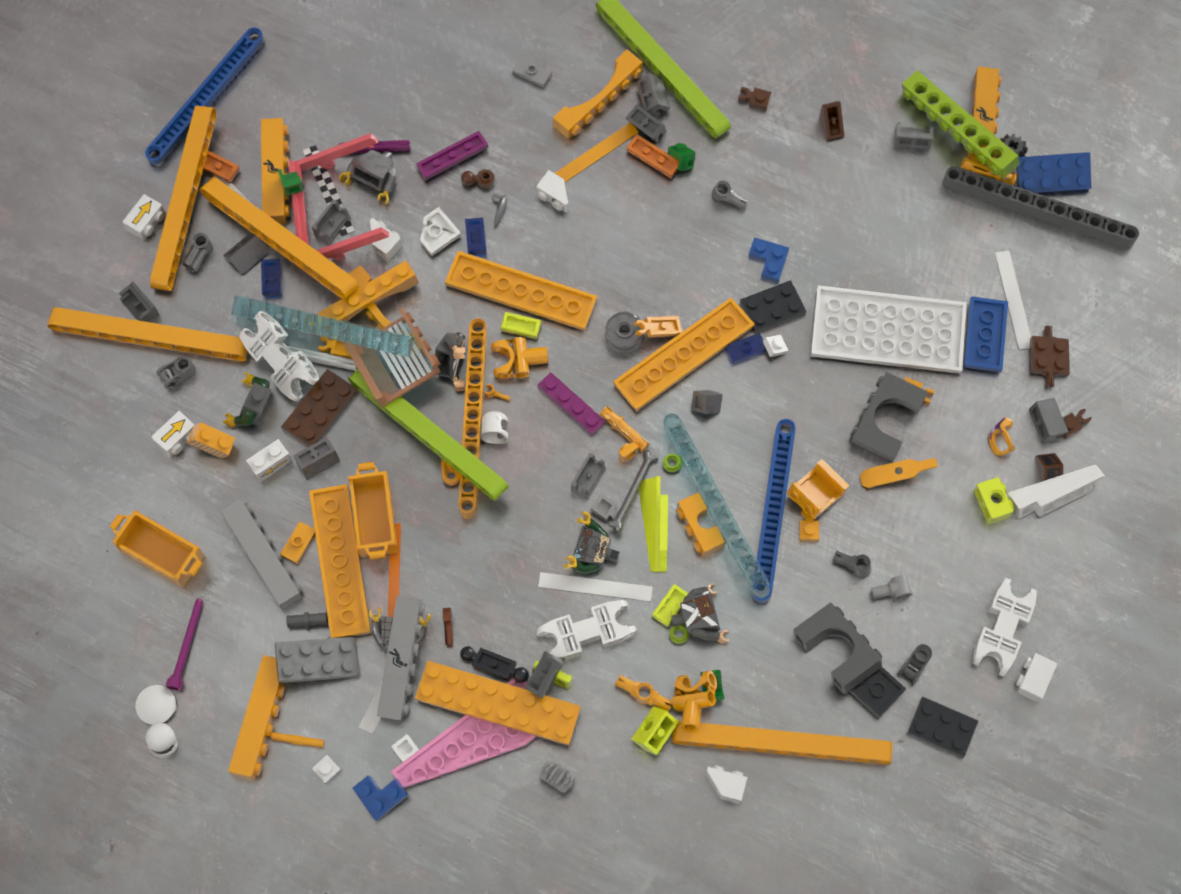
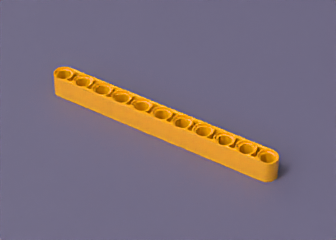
M196 106L194 108L150 277V287L152 289L171 291L173 288L216 121V109L214 107Z
M213 177L200 188V193L206 200L341 299L345 300L359 287L357 281L351 275L216 177Z
M59 307L52 308L47 327L55 331L223 359L246 361L248 351L240 337Z
M476 318L469 325L462 446L468 451H475L474 456L480 460V429L483 414L487 328L483 319ZM482 328V331L476 332L474 329ZM475 345H481V346H482V347L479 348V349H474V348H473ZM474 362L481 363L479 366H472ZM475 379L480 381L477 384L471 383V381ZM472 397L479 398L476 402L470 401ZM471 415H477V416H478V417H477L476 419H474V420H471V419L468 418V417L471 416ZM471 432H474V433L477 434V435H476L475 437H473V438H470V437L467 436V435H468L469 433H471ZM460 474L459 511L463 518L471 519L477 512L478 488ZM468 486L474 488L471 492L464 491ZM465 505L473 506L472 509L468 511L463 509Z
M679 721L673 730L671 740L672 743L679 745L875 764L892 763L893 742L885 740L700 723L698 731L691 732L681 728L682 721Z

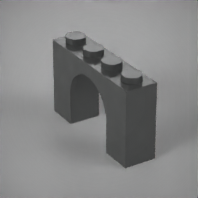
M886 372L884 377L880 375L875 385L878 389L876 393H871L867 401L870 405L867 410H862L859 416L861 422L859 426H854L850 436L853 437L851 443L893 463L903 442L882 432L877 427L874 418L875 412L883 404L898 403L918 413L928 391Z
M830 602L794 628V638L806 652L828 637H842L851 643L854 648L852 656L831 672L832 681L845 695L882 667V655L876 648L873 649L869 645L870 643L865 635H860L856 631L857 628L851 620L847 621L843 611Z

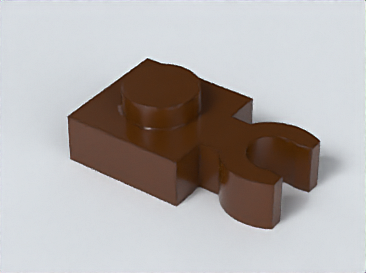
M741 87L740 93L746 95H739L738 101H749V106L767 111L771 97L770 91L754 87L752 92L746 87Z
M1081 409L1076 416L1071 412L1063 417L1068 433L1063 435L1065 439L1081 431L1082 425H1086L1091 421V417L1087 419L1082 417L1086 409Z

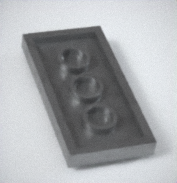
M355 637L275 642L274 644L278 683L354 678L359 676Z

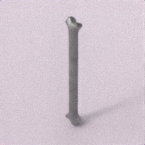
M650 451L643 453L644 461L616 518L607 523L609 527L615 528L616 532L623 530L622 521L650 464L658 461V457L651 455Z

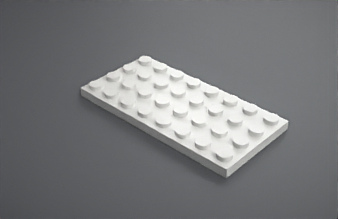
M818 285L811 356L961 374L967 302Z

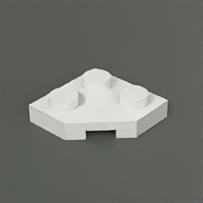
M439 207L424 217L420 242L431 256L461 237V232Z

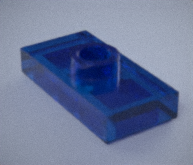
M483 217L465 219L468 254L487 253Z
M280 258L261 260L263 296L281 295Z
M760 333L728 344L725 348L732 364L767 352Z

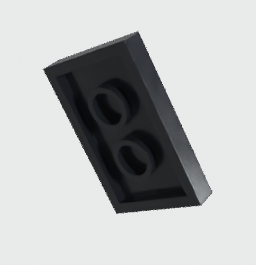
M791 280L740 299L744 312L755 324L752 328L755 334L803 316L807 312Z
M881 667L849 692L877 718H880L906 688Z
M922 696L907 734L964 758L979 720Z

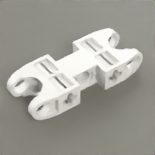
M259 311L255 315L258 333H253L251 330L244 328L239 334L240 339L256 362L266 360L275 372L271 375L270 379L279 390L291 400L300 401L303 397L300 379L314 385L319 380V375L302 351L292 353L283 340L288 334L281 325L269 314Z
M1009 578L1004 579L993 597L988 612L997 615L992 630L983 627L974 648L972 662L973 665L979 666L984 657L993 656L998 661L999 675L1002 677L1006 675L1015 661L1022 643L1013 639L1017 624L1024 627L1027 626L1035 608L1037 590L1033 588L1023 598L1014 596L1011 592V579Z
M618 600L590 607L591 618L573 623L569 614L545 623L536 629L535 633L537 637L546 636V638L555 639L557 645L551 650L550 654L566 661L582 656L581 645L600 640L602 647L606 648L632 637L637 633L636 626L627 627V625L623 626L617 623L616 617L621 614V611L629 607L627 601Z

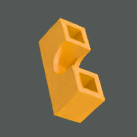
M698 492L678 501L676 513L680 520H684L686 524L684 527L688 536L693 537L695 541L693 545L697 553L701 552L704 558L723 549L725 541L717 525L705 529L697 522L699 518L707 515L708 509L700 493Z

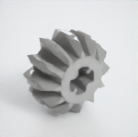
M547 761L539 774L544 782L562 793H566L570 789L575 779L572 773L553 761Z

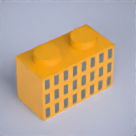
M200 422L193 426L187 444L222 459L230 454L235 437Z

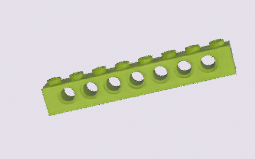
M917 70L902 83L903 96L907 100L911 99L920 111L924 110L930 120L939 123L940 128L945 132L948 131L956 142H961L969 153L975 154L980 163L989 166L994 175H999L1004 179L1019 166V156L921 72Z

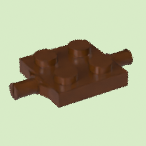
M1048 325L1044 327L1045 336H1031L1030 366L1031 373L1046 376V387H1054L1055 376H1068L1070 374L1069 339L1053 337V326L1049 327Z

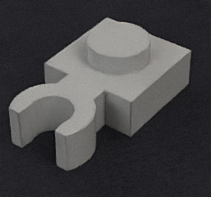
M602 493L590 509L591 512L604 521L608 517L611 521L614 520L619 510H615L617 504Z

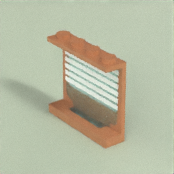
M403 308L399 309L403 317L355 346L350 339L344 342L358 370L382 408L441 372L438 368L440 362L435 354L430 355L431 347L426 340H421L422 332L418 326L414 327L412 325L415 322L410 312L405 313Z

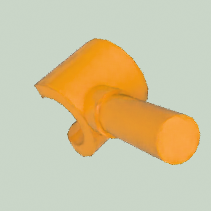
M492 384L486 385L488 389L492 390L491 392L484 391L487 398L499 397L506 401L510 400L509 396L496 391Z

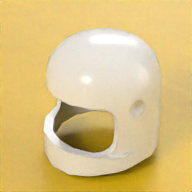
M490 411L482 416L480 439L491 444L508 443V432L502 429L508 425V419L505 414L499 411ZM497 433L502 434L505 438L498 439Z
M156 723L147 730L145 740L152 755L163 759L174 754L178 747V740L169 725ZM173 745L172 750L166 754H157L154 752L165 751Z

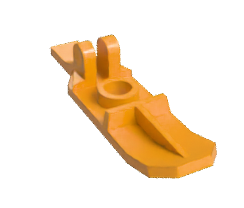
M936 458L923 461L906 459L863 470L860 479L862 486L870 489L879 485L914 478L919 472L937 468L938 465ZM901 469L902 473L896 474L895 471Z

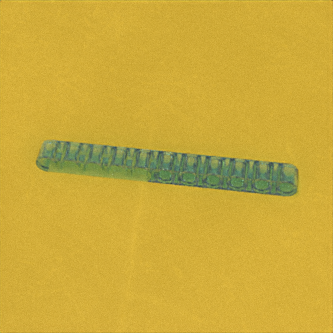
M234 296L232 315L256 320L255 315L262 311L273 317L281 327L395 355L411 357L414 343L413 337L247 297Z
M676 414L666 415L663 420L666 434L697 491L700 493L755 597H767L770 593L769 581L681 419ZM670 423H677L675 427L668 426ZM680 438L686 439L683 443H678L677 440ZM688 454L694 455L692 459L685 458ZM696 470L703 471V473L700 475L694 474ZM705 486L712 487L709 491L702 490ZM713 502L721 503L718 507L711 506ZM722 518H728L729 522L726 524L720 523V520ZM732 534L739 536L736 540L729 539V536ZM740 551L747 552V555L744 557H740L737 554ZM754 567L757 570L755 573L750 574L747 572V569ZM758 584L766 586L764 590H757L755 587Z

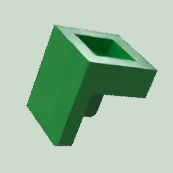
M278 170L279 179L286 197L304 191L302 180L296 171L283 175L282 170Z

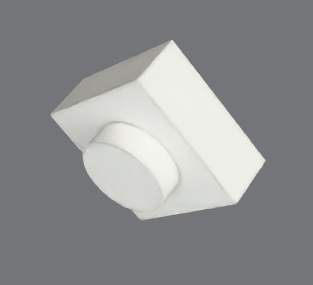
M781 335L766 337L763 340L770 357L784 355L789 351Z
M408 734L391 746L402 762L419 751Z
M328 755L312 768L325 784L330 782L341 771Z

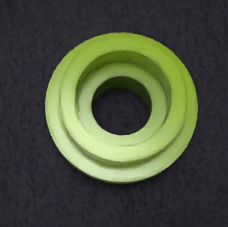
M668 454L663 459V467L668 472H677L682 466V460L677 454ZM674 461L676 465L670 466L669 462Z
M684 625L673 626L669 631V637L672 642L683 644L688 640L689 633ZM681 632L683 636L678 638L675 633Z

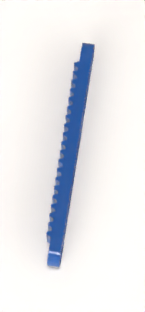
M249 28L147 147L145 155L151 164H160L169 154H172L173 149L177 148V144L181 143L182 138H185L186 133L189 131L194 108L196 106L211 107L213 102L217 101V97L221 96V92L225 91L226 86L230 85V81H233L234 77L238 76L239 71L243 70V66L247 65L248 60L252 59V55L256 54L257 49L264 42L263 33L259 28ZM253 34L259 35V38L257 40H251L250 36ZM154 151L160 152V155L156 158L150 157Z
M790 419L780 420L775 432L752 587V597L758 603L767 602L771 597L796 430L794 422ZM783 425H788L791 428V431L789 433H783L780 427ZM764 588L767 591V595L759 597L756 590Z

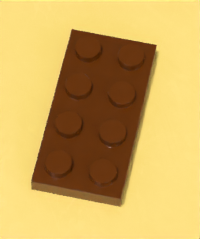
M327 369L281 426L282 430L307 447L315 444L323 437L357 394L358 389Z

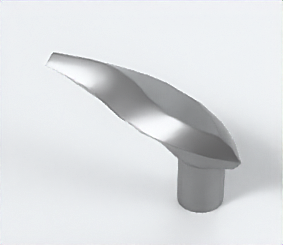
M492 195L491 200L498 203L494 226L497 225L506 207L507 195Z

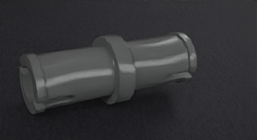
M305 612L304 615H287V628L301 626L310 628L313 625H327V612L315 614Z

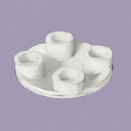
M161 685L149 686L137 697L135 704L136 713L147 724L164 723L176 711L175 697L167 687Z

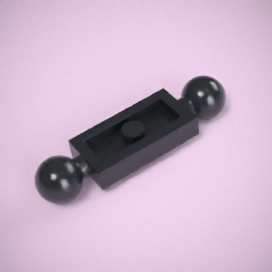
M465 646L460 651V657L463 661H473V668L508 682L511 676L518 683H524L529 678V672L526 668H516V661L481 647L478 653H476L475 649L471 646Z

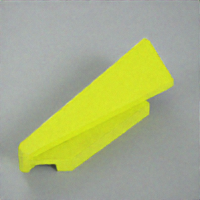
M661 476L643 480L639 487L651 572L667 571L668 495H660Z

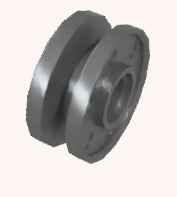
M623 311L612 315L608 319L605 326L606 342L612 350L617 353L628 354L639 349L643 344L644 334L637 336L636 332L641 330V328L633 326V323L641 320L640 317L634 313ZM625 330L629 332L627 335L621 334Z

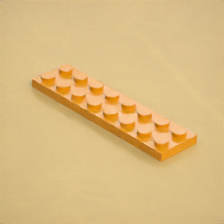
M457 251L445 280L446 286L583 331L587 327L597 301L596 295L461 251Z
M731 297L613 381V385L637 412L750 331L755 324Z
M343 484L310 490L309 495L331 638H343L371 634L360 559L356 548L357 541L348 485Z
M428 660L415 696L417 701L568 746L570 745L581 706L546 695L544 698H540L526 689Z

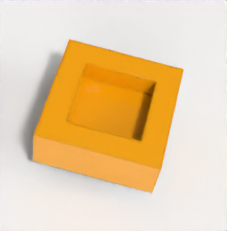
M635 441L631 444L626 443L620 448L619 460L623 464L638 454L639 446Z

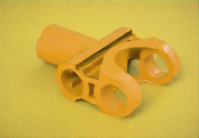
M525 338L502 339L491 344L492 352L505 354L510 358L508 363L493 370L494 377L498 379L526 378L530 375L529 365L548 364L547 347L527 348Z
M712 671L703 672L699 682L691 687V682L687 675L678 676L674 686L675 696L672 697V705L675 711H683L681 728L686 731H698L702 708L715 705L717 681ZM703 685L708 690L706 692H701L698 689V687Z

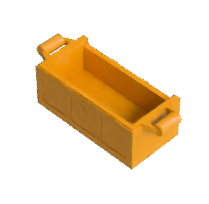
M374 462L358 464L356 475L348 476L357 552L360 559L370 557V560L386 558L388 554L399 553L390 480L387 471L379 472ZM375 469V472L360 474L359 472Z

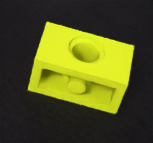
M999 477L976 485L974 492L988 525L1011 517L1014 512V505L1011 499H1008L1006 486L1000 481ZM991 498H997L1000 503H994Z
M653 706L631 740L644 751L657 755L679 721L666 710Z

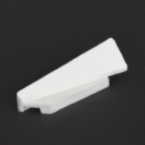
M1092 465L1008 493V496L1013 502L1014 512L1018 520L1033 511L1041 517L1088 494L1093 489L1091 484L1103 479L1105 475L1097 465Z

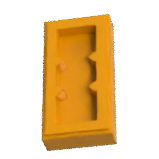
M299 521L281 551V557L298 565L315 536V529Z

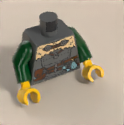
M245 372L244 374L247 376L241 382L252 387L243 404L240 415L234 417L230 413H226L227 419L222 422L230 428L235 425H257L271 394L268 380Z
M580 512L584 516V520L577 518V522L579 524L585 523V526L582 525L573 556L564 558L570 564H564L563 567L588 574L603 569L606 560L617 563L620 551L609 549L611 545L609 535L598 523L591 519L588 512Z

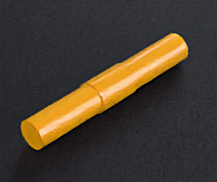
M272 732L271 740L324 747V740L275 732Z

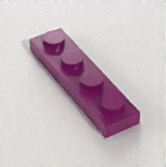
M477 131L416 163V166L426 181L487 149L488 143L480 131Z
M550 372L538 384V388L591 436L605 424V420L553 373Z

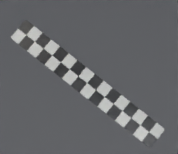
M314 145L304 149L303 152L305 157L319 153V150ZM320 166L311 168L327 206L334 199L343 208V203L328 170ZM350 219L340 230L341 236L354 231Z

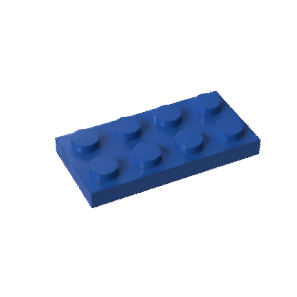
M1090 152L1019 157V166L1016 167L1017 187L1034 193L1092 189Z
M971 296L964 356L965 368L1002 372L1008 301Z

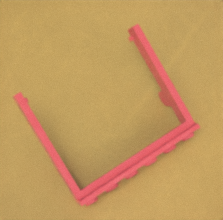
M369 133L295 162L290 160L288 173L296 171L302 180L301 172L313 167L320 166L324 169H332L335 167V159L367 147L370 149L374 148V145L378 144V138ZM302 191L292 195L293 222L295 225V235L309 245L304 194ZM380 227L316 251L327 259L341 260L345 258V252L388 238L389 232Z

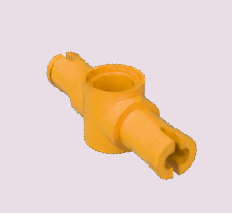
M621 674L615 683L616 687L629 692L640 704L655 705L666 710L668 713L673 706L671 700L658 694L659 692L654 690L649 683L634 682ZM644 689L650 693L645 698L639 695V692Z

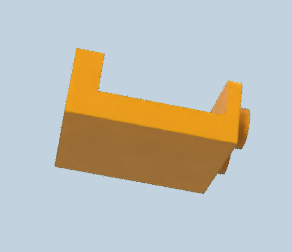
M821 459L812 471L797 483L791 484L787 494L807 515L816 519L840 499L850 485Z

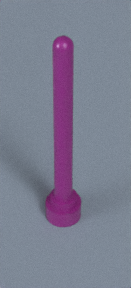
M201 598L195 600L174 673L167 679L165 687L181 691L183 685L181 674L203 605Z

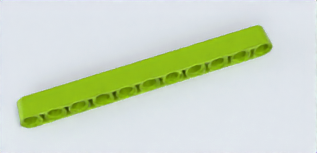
M600 0L595 3L599 14L654 74L662 78L665 86L712 137L717 139L731 129V124L723 113L618 0Z
M358 369L348 378V381L359 392L493 501H496L509 488V485L503 478L404 398L399 397L382 408Z

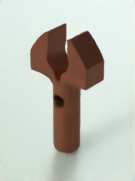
M443 608L445 645L451 646L453 645L451 608Z

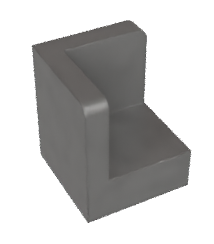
M712 390L693 391L691 410L702 414L719 413L721 411L723 394Z

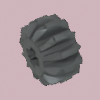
M1015 133L1011 137L1006 134L1004 138L1000 139L1019 157L1026 156L1028 147H1026V141H1021L1022 136L1017 138Z

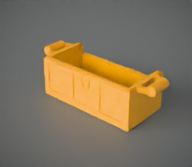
M136 510L130 516L117 514L109 526L116 534L112 543L118 551L181 588H184L191 576L194 577L203 564L201 561L205 555L200 547ZM124 518L127 519L119 532L116 531Z

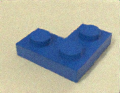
M754 237L749 257L766 261L761 278L779 283L789 247Z
M367 775L353 787V790L375 821L381 819L409 796L398 779H394L380 790L371 775Z

